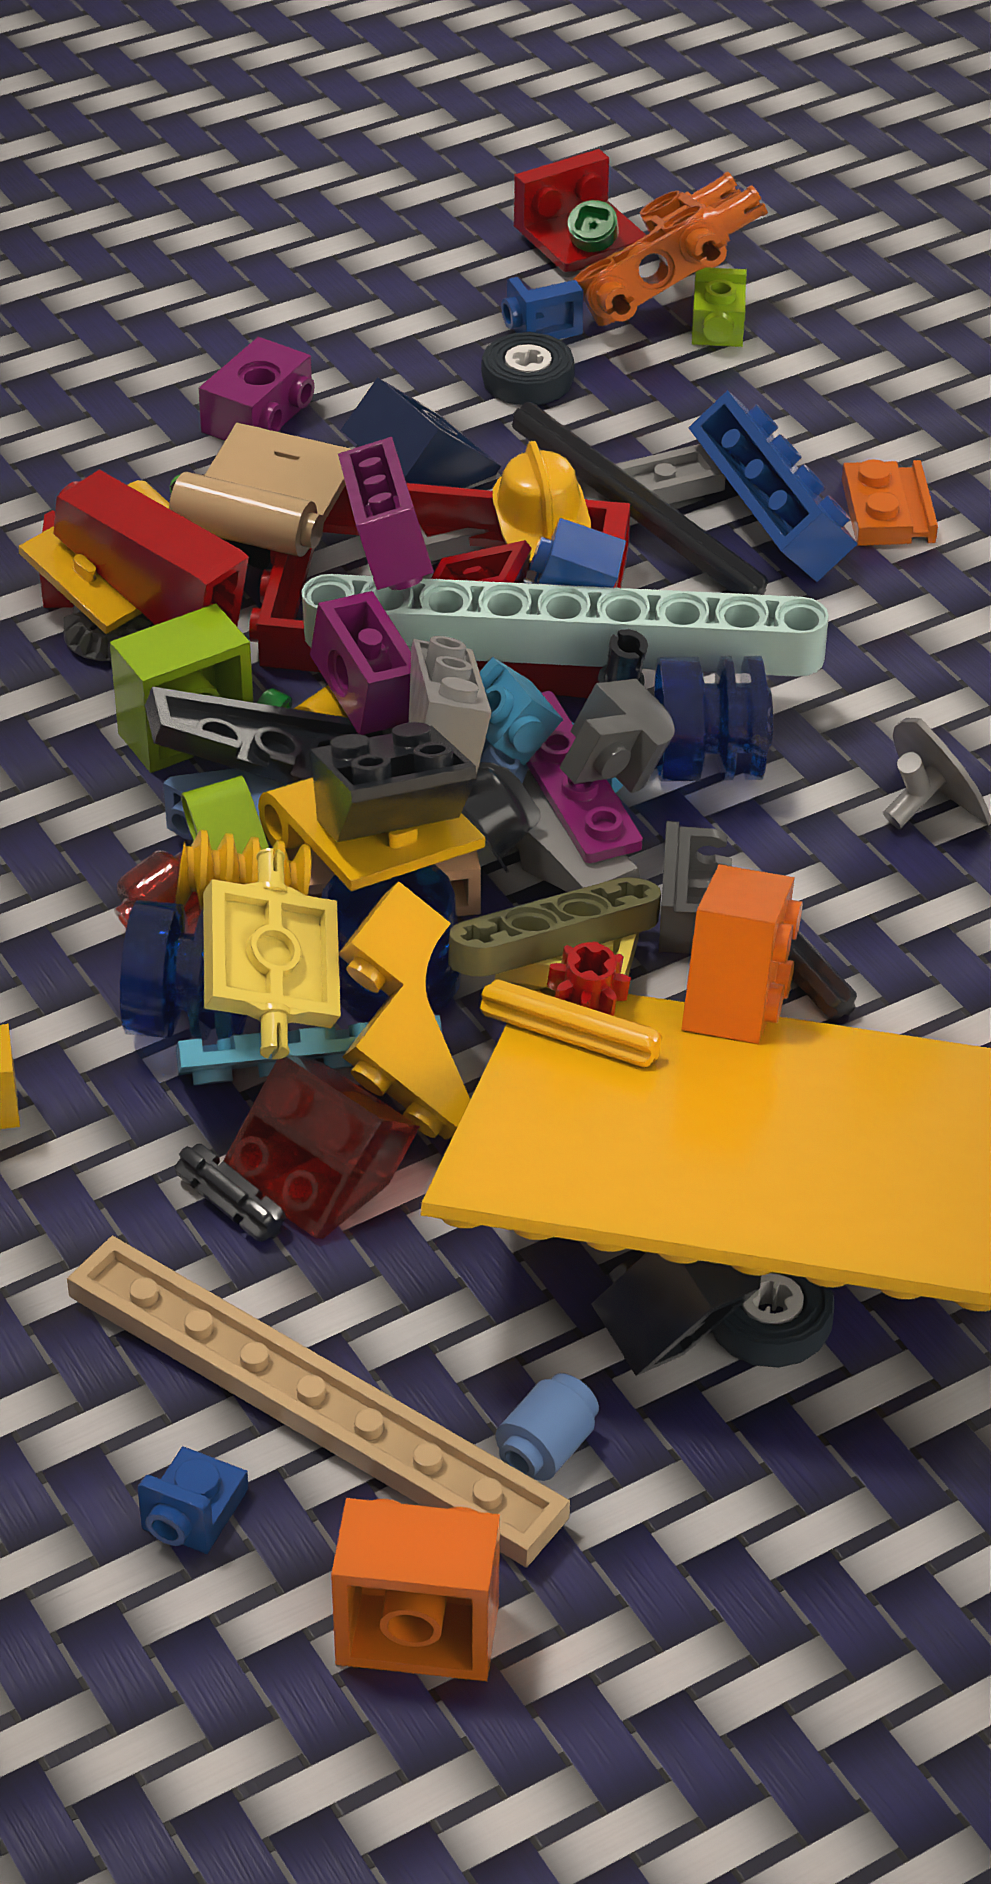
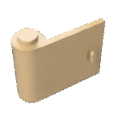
M236 423L205 475L186 471L177 478L170 497L169 509L219 538L302 557L309 548H316L319 544L324 522L346 485L338 453L351 449Z

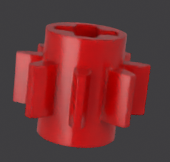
M593 941L581 943L574 948L569 945L564 946L561 963L550 964L546 987L556 990L555 998L614 1016L616 1002L627 1001L631 977L621 974L624 959L622 954L614 955L608 947Z

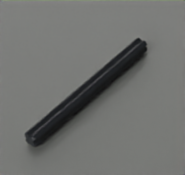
M526 402L521 408L516 409L512 422V427L515 431L529 441H536L539 449L558 453L566 458L575 470L576 476L610 502L630 503L631 518L728 591L735 594H765L768 579L765 575L533 402Z

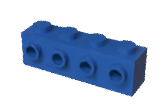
M727 390L688 427L778 548L816 582L858 544L844 527L851 520L850 517L829 495L822 499L820 494L826 489L825 485L805 464L800 468L797 467L796 463L802 456L783 435L779 434L776 438L772 435L779 427L758 404L749 410Z

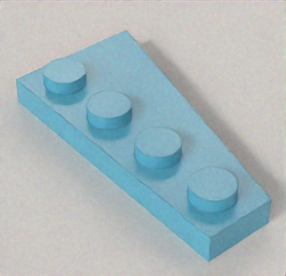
M437 1015L435 1019L442 1032L440 1015ZM369 1022L352 1024L348 1026L349 1029L336 1030L335 1027L331 1029L314 1027L288 1031L289 1055L282 1059H272V1054L268 1059L261 1056V1033L233 1035L230 1038L217 1040V1044L203 1046L202 1038L180 1040L175 1049L178 1075L193 1074L194 1085H208L233 1081L232 1069L258 1066L259 1078L297 1074V1062L317 1059L324 1060L325 1070L353 1068L354 1066L342 1058V1056Z

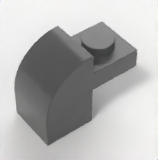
M637 679L596 683L570 731L576 738L560 769L574 784L617 778L630 793L637 792L647 784L669 745L675 731L673 720L665 707Z

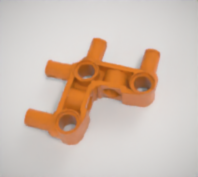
M726 172L723 176L693 194H690L688 191L685 193L672 191L656 198L642 208L640 215L649 234L623 250L615 252L609 257L588 266L573 279L582 287L583 300L597 325L604 326L615 321L623 322L629 320L635 314L637 306L705 267L713 268L719 266L727 256L726 246L727 242L730 241L729 235L757 218L768 214L765 204H760L761 197L754 186L750 185L743 192L740 189L736 190L737 183L732 175ZM652 253L658 254L660 265L657 272L649 277H640L639 265L642 259Z

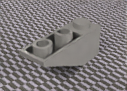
M433 636L430 638V642L413 639L411 646L409 723L420 722L429 726L432 725L476 766L477 773L492 712L473 650L467 649L463 642L445 636Z

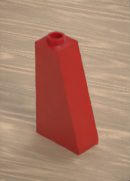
M100 469L80 482H71L57 496L53 534L75 554H82L96 567V573L155 625L216 603L238 627L249 556L241 549Z

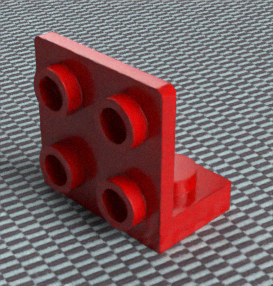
M600 149L514 174V227L563 272L583 270L587 266L623 250L646 236L641 229L608 201L609 157ZM590 200L603 201L609 204L617 214L619 233L615 242L607 249L598 252H586L577 248L572 243L568 230V217L571 211L577 205Z

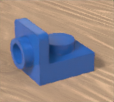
M518 277L507 279V298L502 300L501 310L503 320L508 329H513L516 333L534 332L547 334L557 339L583 334V289L576 280L528 290Z
M182 1446L161 1479L145 1475L137 1487L142 1529L149 1531L158 1540L168 1545H184L208 1554L249 1489L248 1471Z

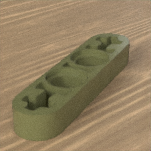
M617 878L460 922L454 925L449 932L448 965L453 970L464 975L490 976L563 954V948L566 945L574 948L586 942L595 941L601 944L649 930L659 922L661 890L656 884L645 879Z

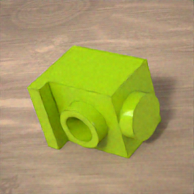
M705 267L695 272L691 345L743 347L747 269Z

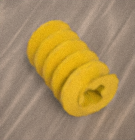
M201 829L191 846H186L184 841L175 907L184 909L191 894L196 892L200 909L203 912V892L212 879L243 885L258 882V861L256 856L261 850L259 838L251 837L242 854L237 853L233 834L230 833L224 835L217 850L211 849L207 830ZM277 840L273 846V855L277 849L285 854V885L308 896L313 861L310 845L302 844L293 861L288 860L284 841Z

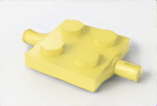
M266 848L260 850L256 856L258 861V882L243 885L212 879L203 892L204 1009L248 1015L258 1019L261 1022V1056L268 1059L272 1054V1059H282L289 1055L288 1023H299L331 1029L341 1016L337 901L306 896L291 887H287L284 882V852L277 849L273 855V848Z

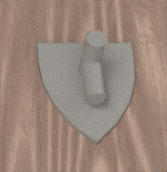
M905 718L894 727L893 740L899 756L897 767L906 789L883 811L884 817L894 827L901 829L938 790L989 826L991 824V815L978 787L945 743L921 718Z

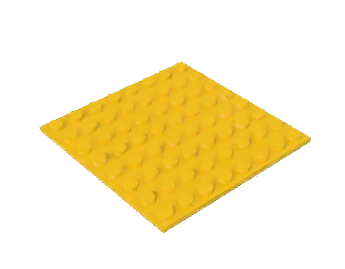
M550 988L533 990L555 997L556 990ZM628 994L627 1001L616 1002L614 1016L655 1029L662 1036L659 1058L656 1062H652L649 1067L643 1068L507 1023L421 1204V1216L440 1218L446 1224L457 1228H475L480 1225L513 1230L517 1235L531 1240H545L558 1237L583 1241L590 1247L600 1251L616 1252L626 1248L657 1253L665 1260L674 1263L686 1264L701 1260L732 1265L737 1271L749 1275H766L775 1272L806 1277L811 1283L823 1287H840L850 1284L880 1289L884 1294L897 1299H915L924 1296L954 1301L957 1305L972 1311H990L991 1048L780 1017L778 1024L767 1022L759 1044L683 1031L681 1028L685 1002Z

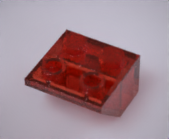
M288 1055L282 1059H277L223 1161L262 1192L263 1197L260 1200L267 1196L284 1210L286 1218L315 1238L324 1239L389 1185L420 1126L323 1062Z

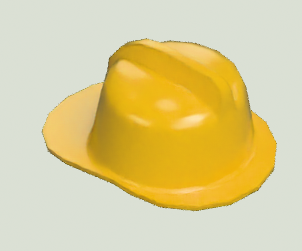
M530 441L527 444L525 453H521L509 461L502 476L499 477L494 485L493 504L506 544L526 540L532 548L529 561L531 563L540 537L551 540L560 518L591 528V520L575 470L568 460L558 453L539 450L536 441Z

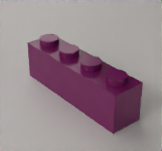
M392 437L338 453L356 527L376 589L380 590L389 587L391 590H403L417 585L423 580V576L434 573Z

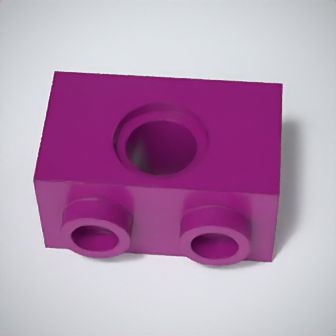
M258 336L198 388L201 432L226 441L236 423L278 432L286 422L301 409L307 407L312 400L315 383L312 379L311 355Z
M373 591L318 603L310 656L358 734L364 735L409 723L411 651Z

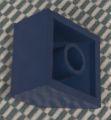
M378 377L341 428V431L357 444L355 448L392 437L406 483L466 488L495 476L502 467L443 416Z

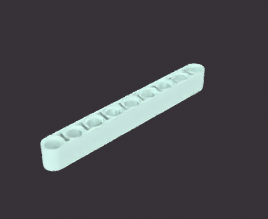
M341 574L316 576L306 582L302 589L305 641L310 647L312 646L318 603L373 591L406 644L412 646L413 639L430 642V638L433 636L450 637L463 642L467 649H472L476 661H489L494 657L500 662L603 667L607 664L611 636L614 634L618 637V631L624 629L637 631L647 640L648 649L643 660L642 669L799 677L816 673L823 666L825 660L828 612L822 603L806 597L424 578L417 585L407 589L391 590L389 587L377 590L373 576Z

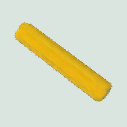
M499 979L494 980L489 985H485L481 993L480 1010L486 1017L643 1068L649 1067L652 1062H656L661 1053L662 1036L655 1029Z

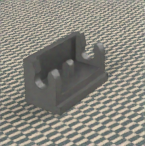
M666 821L659 952L691 954L697 908L718 865L732 866V858L716 854L706 856L697 850L703 846L726 847L727 835L724 832L712 828L679 827V822Z

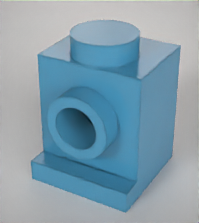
M492 657L479 672L492 712L486 738L493 747L513 759H519L520 763L525 765L563 721V718L530 680Z

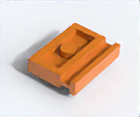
M875 459L864 462L843 463L842 484L855 540L858 543L857 546L911 544L912 537H926L927 543H936L938 523L921 460L913 461L912 467L902 468L898 467L897 461Z

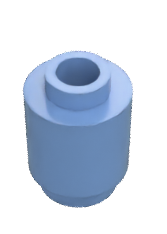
M558 1373L551 1379L539 1381L496 1430L495 1438L501 1461L535 1480L546 1481L553 1478L594 1429V1417L598 1414L599 1405L593 1392L582 1381L565 1373Z

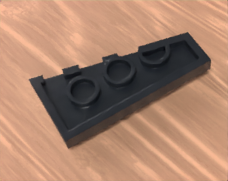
M159 687L151 688L145 704L154 744L285 784H292L313 777L310 749L329 746L332 739L342 735L358 734L347 717ZM381 730L364 734V736L368 738L383 735V732Z

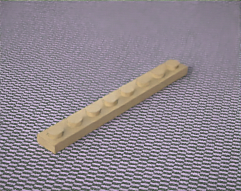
M113 1235L67 1277L68 1293L72 1299L421 1506L447 1509L467 1507L478 1512L500 1514V1552L526 1568L569 1519V1499Z

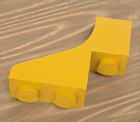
M397 882L383 895L339 952V956L349 964L346 967L348 974L357 983L375 993L381 989L389 996L342 1058L354 1066L351 1074L364 1088L378 1096H383L386 1092L404 1106L406 1110L403 1115L414 1128L431 1138H435L439 1134L446 1140L454 1135L470 1102V1097L430 1007L425 982L427 966L432 951L451 923L402 883Z

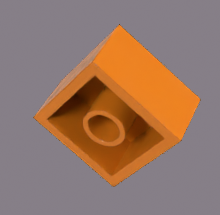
M718 865L697 908L681 1030L759 1044L767 1022L778 1024L783 998H788L791 988L794 961L788 960L792 939L796 940L802 914L803 902L792 900L795 877Z
M346 1498L331 1574L335 1665L488 1682L499 1607L500 1514L478 1512L467 1507L447 1509L401 1504L391 1499H375L371 1501Z

